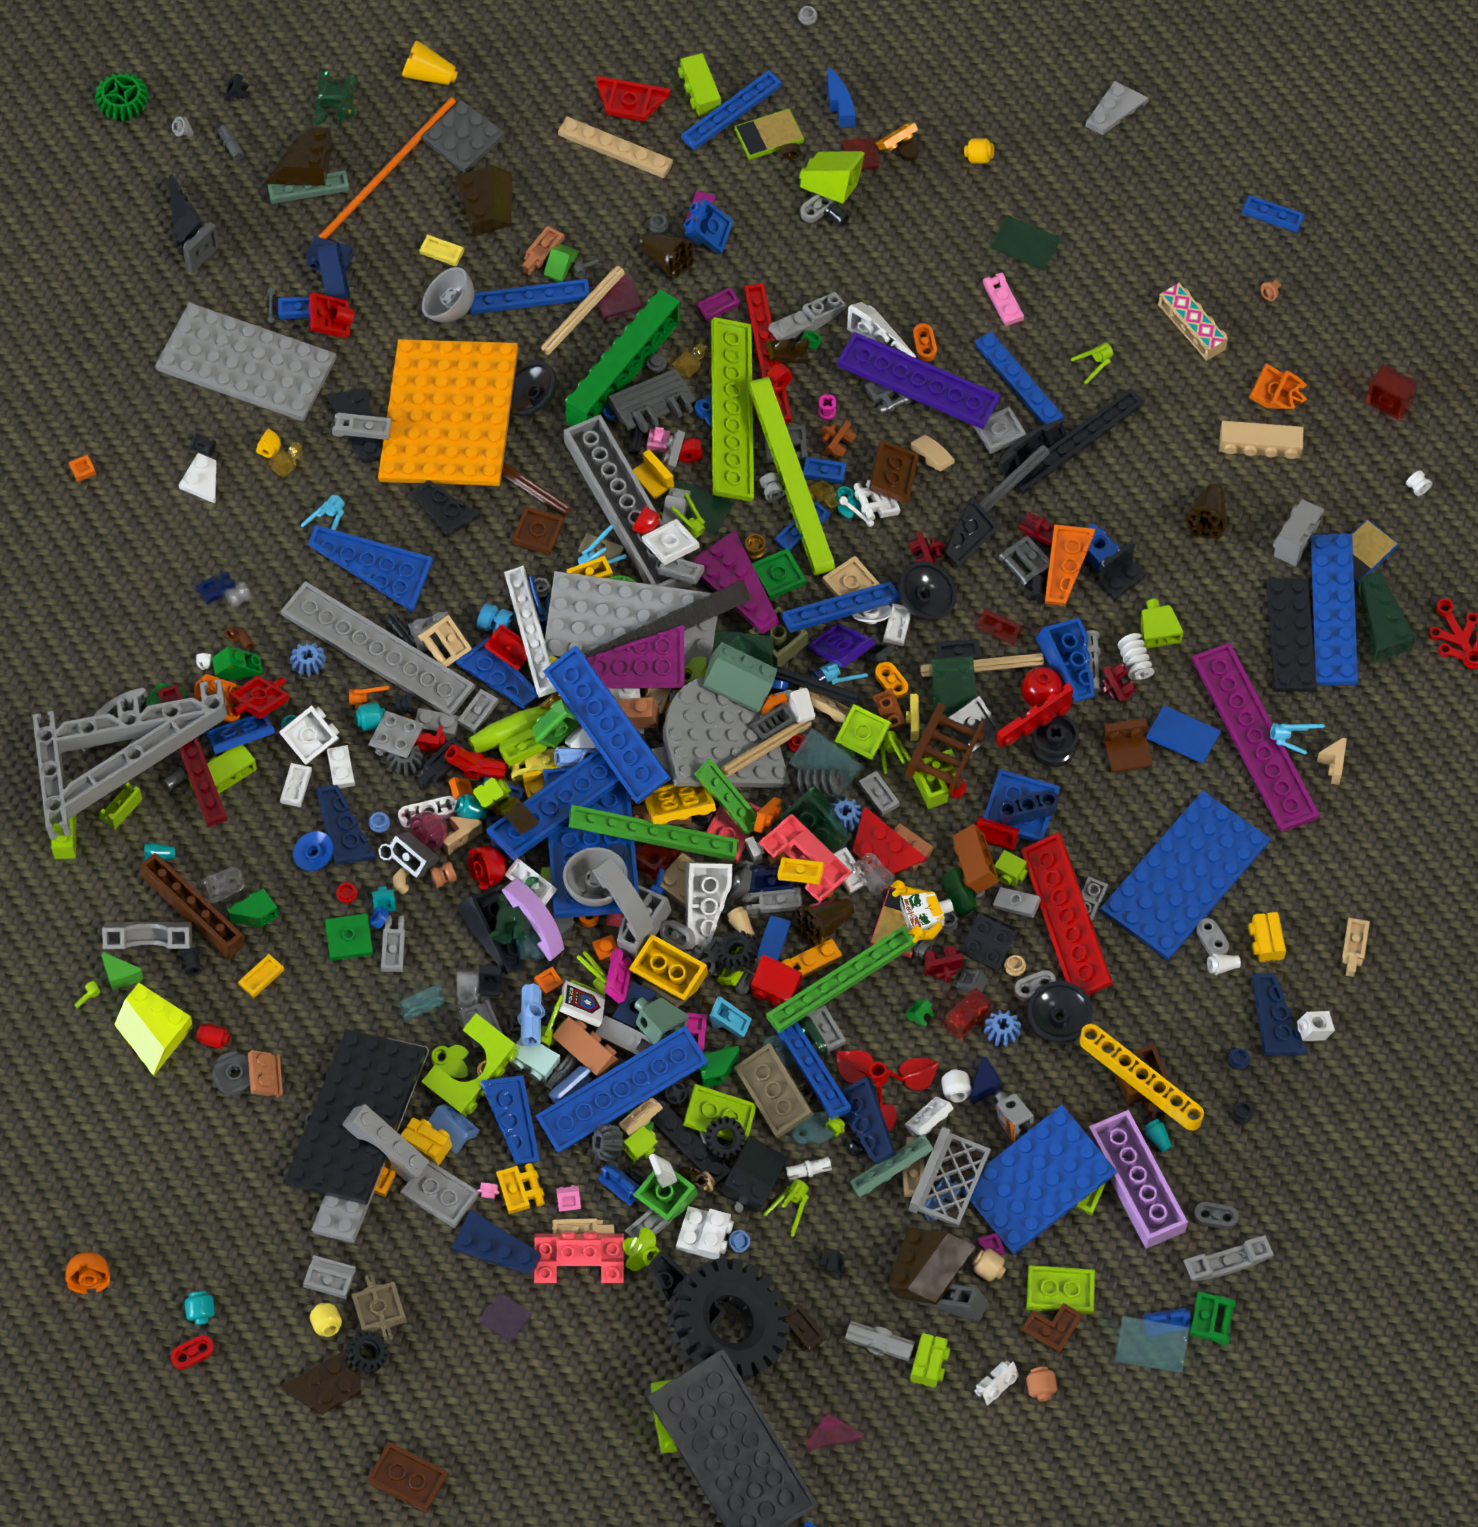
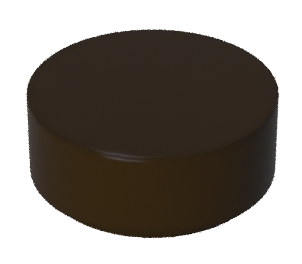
M913 141L903 142L899 148L900 157L906 161L915 160L919 155L917 143Z
M797 143L784 145L781 148L782 157L788 160L797 158L801 154L800 145Z

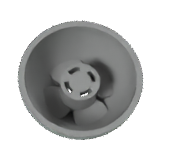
M453 267L445 270L432 281L422 300V311L426 317L436 322L448 323L462 318L469 311L474 300V285L467 272L460 267Z
M600 847L586 848L575 853L567 861L563 871V880L568 893L577 902L586 906L600 907L613 902L612 895L607 888L601 886L592 870L607 858H610L627 877L626 865L618 854Z

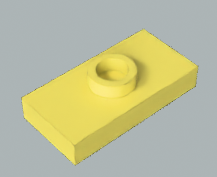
M427 235L419 253L457 266L464 253V247Z
M910 694L909 711H906V724H910V741H918L919 696L917 694Z

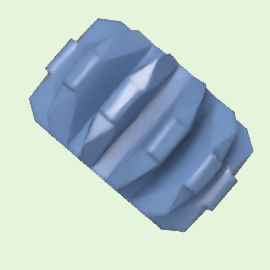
M307 641L305 646L298 643L297 649H292V656L290 658L294 672L298 671L300 676L307 673L308 677L311 676V673L318 675V670H323L326 661L322 647L318 648L316 643L310 646Z
M846 796L844 801L837 798L836 803L830 804V810L827 811L829 825H834L835 831L841 828L844 834L846 829L853 832L854 827H859L862 807L861 805H856L855 799L849 802Z
M1000 1009L997 1015L991 1013L990 1019L985 1020L986 1028L984 1029V1033L989 1035V1042L995 1040L996 1047L1000 1042L1005 1047L1008 1045V1041L1014 1044L1016 1041L1015 1037L1020 1036L1019 1029L1021 1028V1023L1017 1022V1016H1010L1009 1010L1006 1014H1002Z

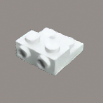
M311 705L279 732L305 765L340 739L337 736L340 732L333 723L327 724L324 720L326 715L319 706L315 709Z
M688 1206L676 1249L714 1260L719 1259L720 1254H725L728 1244V1241H725L726 1235L732 1232L734 1221H731V1214L709 1209L708 1212Z

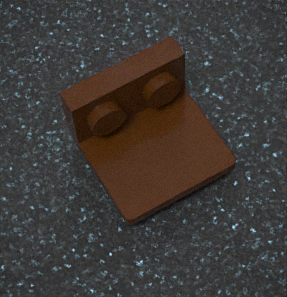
M1146 718L1104 725L1102 737L1112 773L1146 768L1153 765L1146 738Z

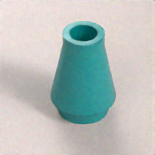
M154 842L144 844V861L155 852L163 860L175 859V846Z
M1159 1119L1150 1122L1144 1127L1145 1135L1159 1148L1161 1153L1173 1147L1164 1123H1161Z

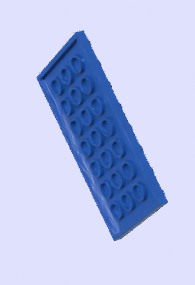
M572 767L543 769L544 787ZM620 784L588 807L632 817L631 796L623 784ZM569 822L549 835L551 882L557 888V891L553 894L554 919L622 913L615 900L604 906L591 907L577 902L568 893L563 880L564 867L575 853L586 848L600 847L608 849L611 845L617 843L625 845L629 851V856L624 862L627 868V878L639 894L634 840L568 827Z
M1202 791L1100 908V912L1169 961L1195 931L1197 924L1207 917L1267 847L1271 838Z

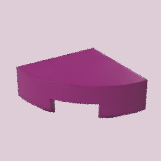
M997 1233L977 1238L976 1242L983 1251L990 1248L999 1255H1005V1250Z

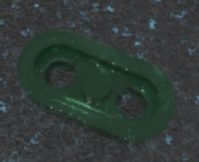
M809 1016L799 1020V1026L818 1056L821 1057L828 1054L825 1040L813 1020Z

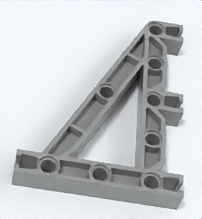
M221 679L215 680L217 690H215L216 694L213 695L208 693V682L200 683L202 702L192 697L150 705L141 713L138 697L133 695L131 696L133 702L132 710L126 711L124 706L125 699H116L118 718L108 713L66 721L59 728L54 711L47 712L50 722L49 726L42 727L40 720L41 714L32 715L45 824L49 838L54 839L58 837L57 832L55 833L53 829L55 823H59V826L63 828L65 836H70L69 818L223 721L227 716V709ZM140 738L70 782L65 788L61 752Z

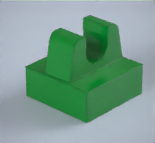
M928 999L917 1000L904 1016L910 1022L914 1021L919 1026H926L927 1022L924 1020V1015L928 1018H933L935 1014L931 1009L932 1004Z

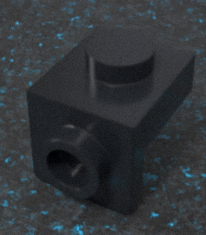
M876 634L868 636L873 639L875 645L863 653L866 661L879 664L888 660L889 655L894 652L891 644H881Z
M495 964L479 965L478 994L480 996L499 997L502 981L501 967Z

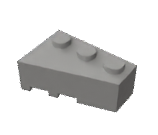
M1303 499L1298 506L1295 505L1291 511V517L1288 521L1286 520L1282 531L1273 544V548H1275L1274 557L1296 566L1311 540V535H1314L1322 520L1324 509Z

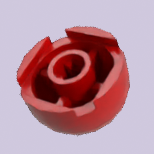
M1034 668L1024 677L1021 685L1022 697L1031 707L1035 705L1041 707L1047 701L1048 696L1053 693L1057 696L1063 691L1062 679L1051 668Z
M485 845L468 852L471 853V857L467 858L468 870L473 881L477 878L481 885L478 886L480 889L491 888L503 880L506 873L507 860L496 848Z

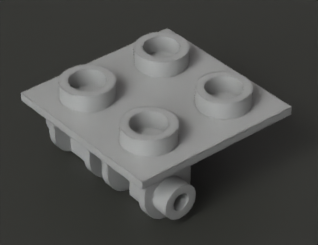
M386 711L368 745L375 747V753L380 756L389 752L408 758L424 724Z

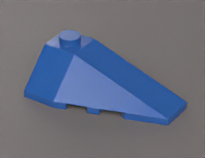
M1080 618L1044 627L1035 639L1046 661L1059 674L1063 685L1069 682L1073 687L1072 698L1075 702L1093 698L1095 692L1093 675L1090 672V653L1087 650L1088 635Z

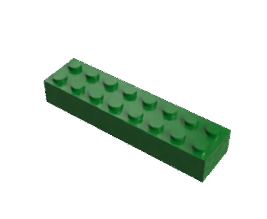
M661 289L656 295L653 294L650 297L646 307L638 311L636 319L632 323L629 322L624 333L614 340L610 350H606L603 353L599 363L591 367L589 375L585 379H581L577 389L567 396L565 400L567 424L574 426L595 416H603V409L609 404L607 402L608 396L624 390L647 363L648 357L659 349L679 325L680 301Z

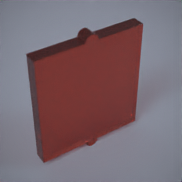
M858 137L857 139L843 140L844 151H862L865 153L861 171L879 168L875 138L861 139Z

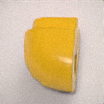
M268 428L257 445L256 453L266 458L276 456L281 447L278 434Z

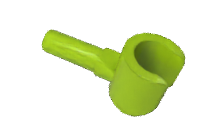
M95 981L85 985L87 993L74 1004L77 1009L87 999L95 998L100 994V989Z

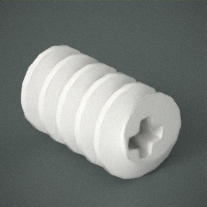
M1139 633L1129 634L1118 642V648L1121 650L1120 654L1123 657L1122 660L1129 673L1128 677L1132 680H1143L1155 673L1154 669L1151 668L1152 663L1148 661L1150 657L1146 654L1147 649L1143 647L1145 643L1143 640H1140L1142 635Z

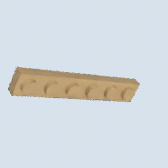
M566 117L558 130V136L661 178H665L673 164V159L570 117Z

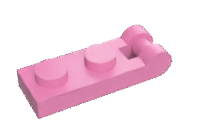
M1001 272L996 274L995 277L984 278V287L1005 327L1023 321L1024 315L1006 282L1004 274ZM998 284L999 288L995 289L994 285Z

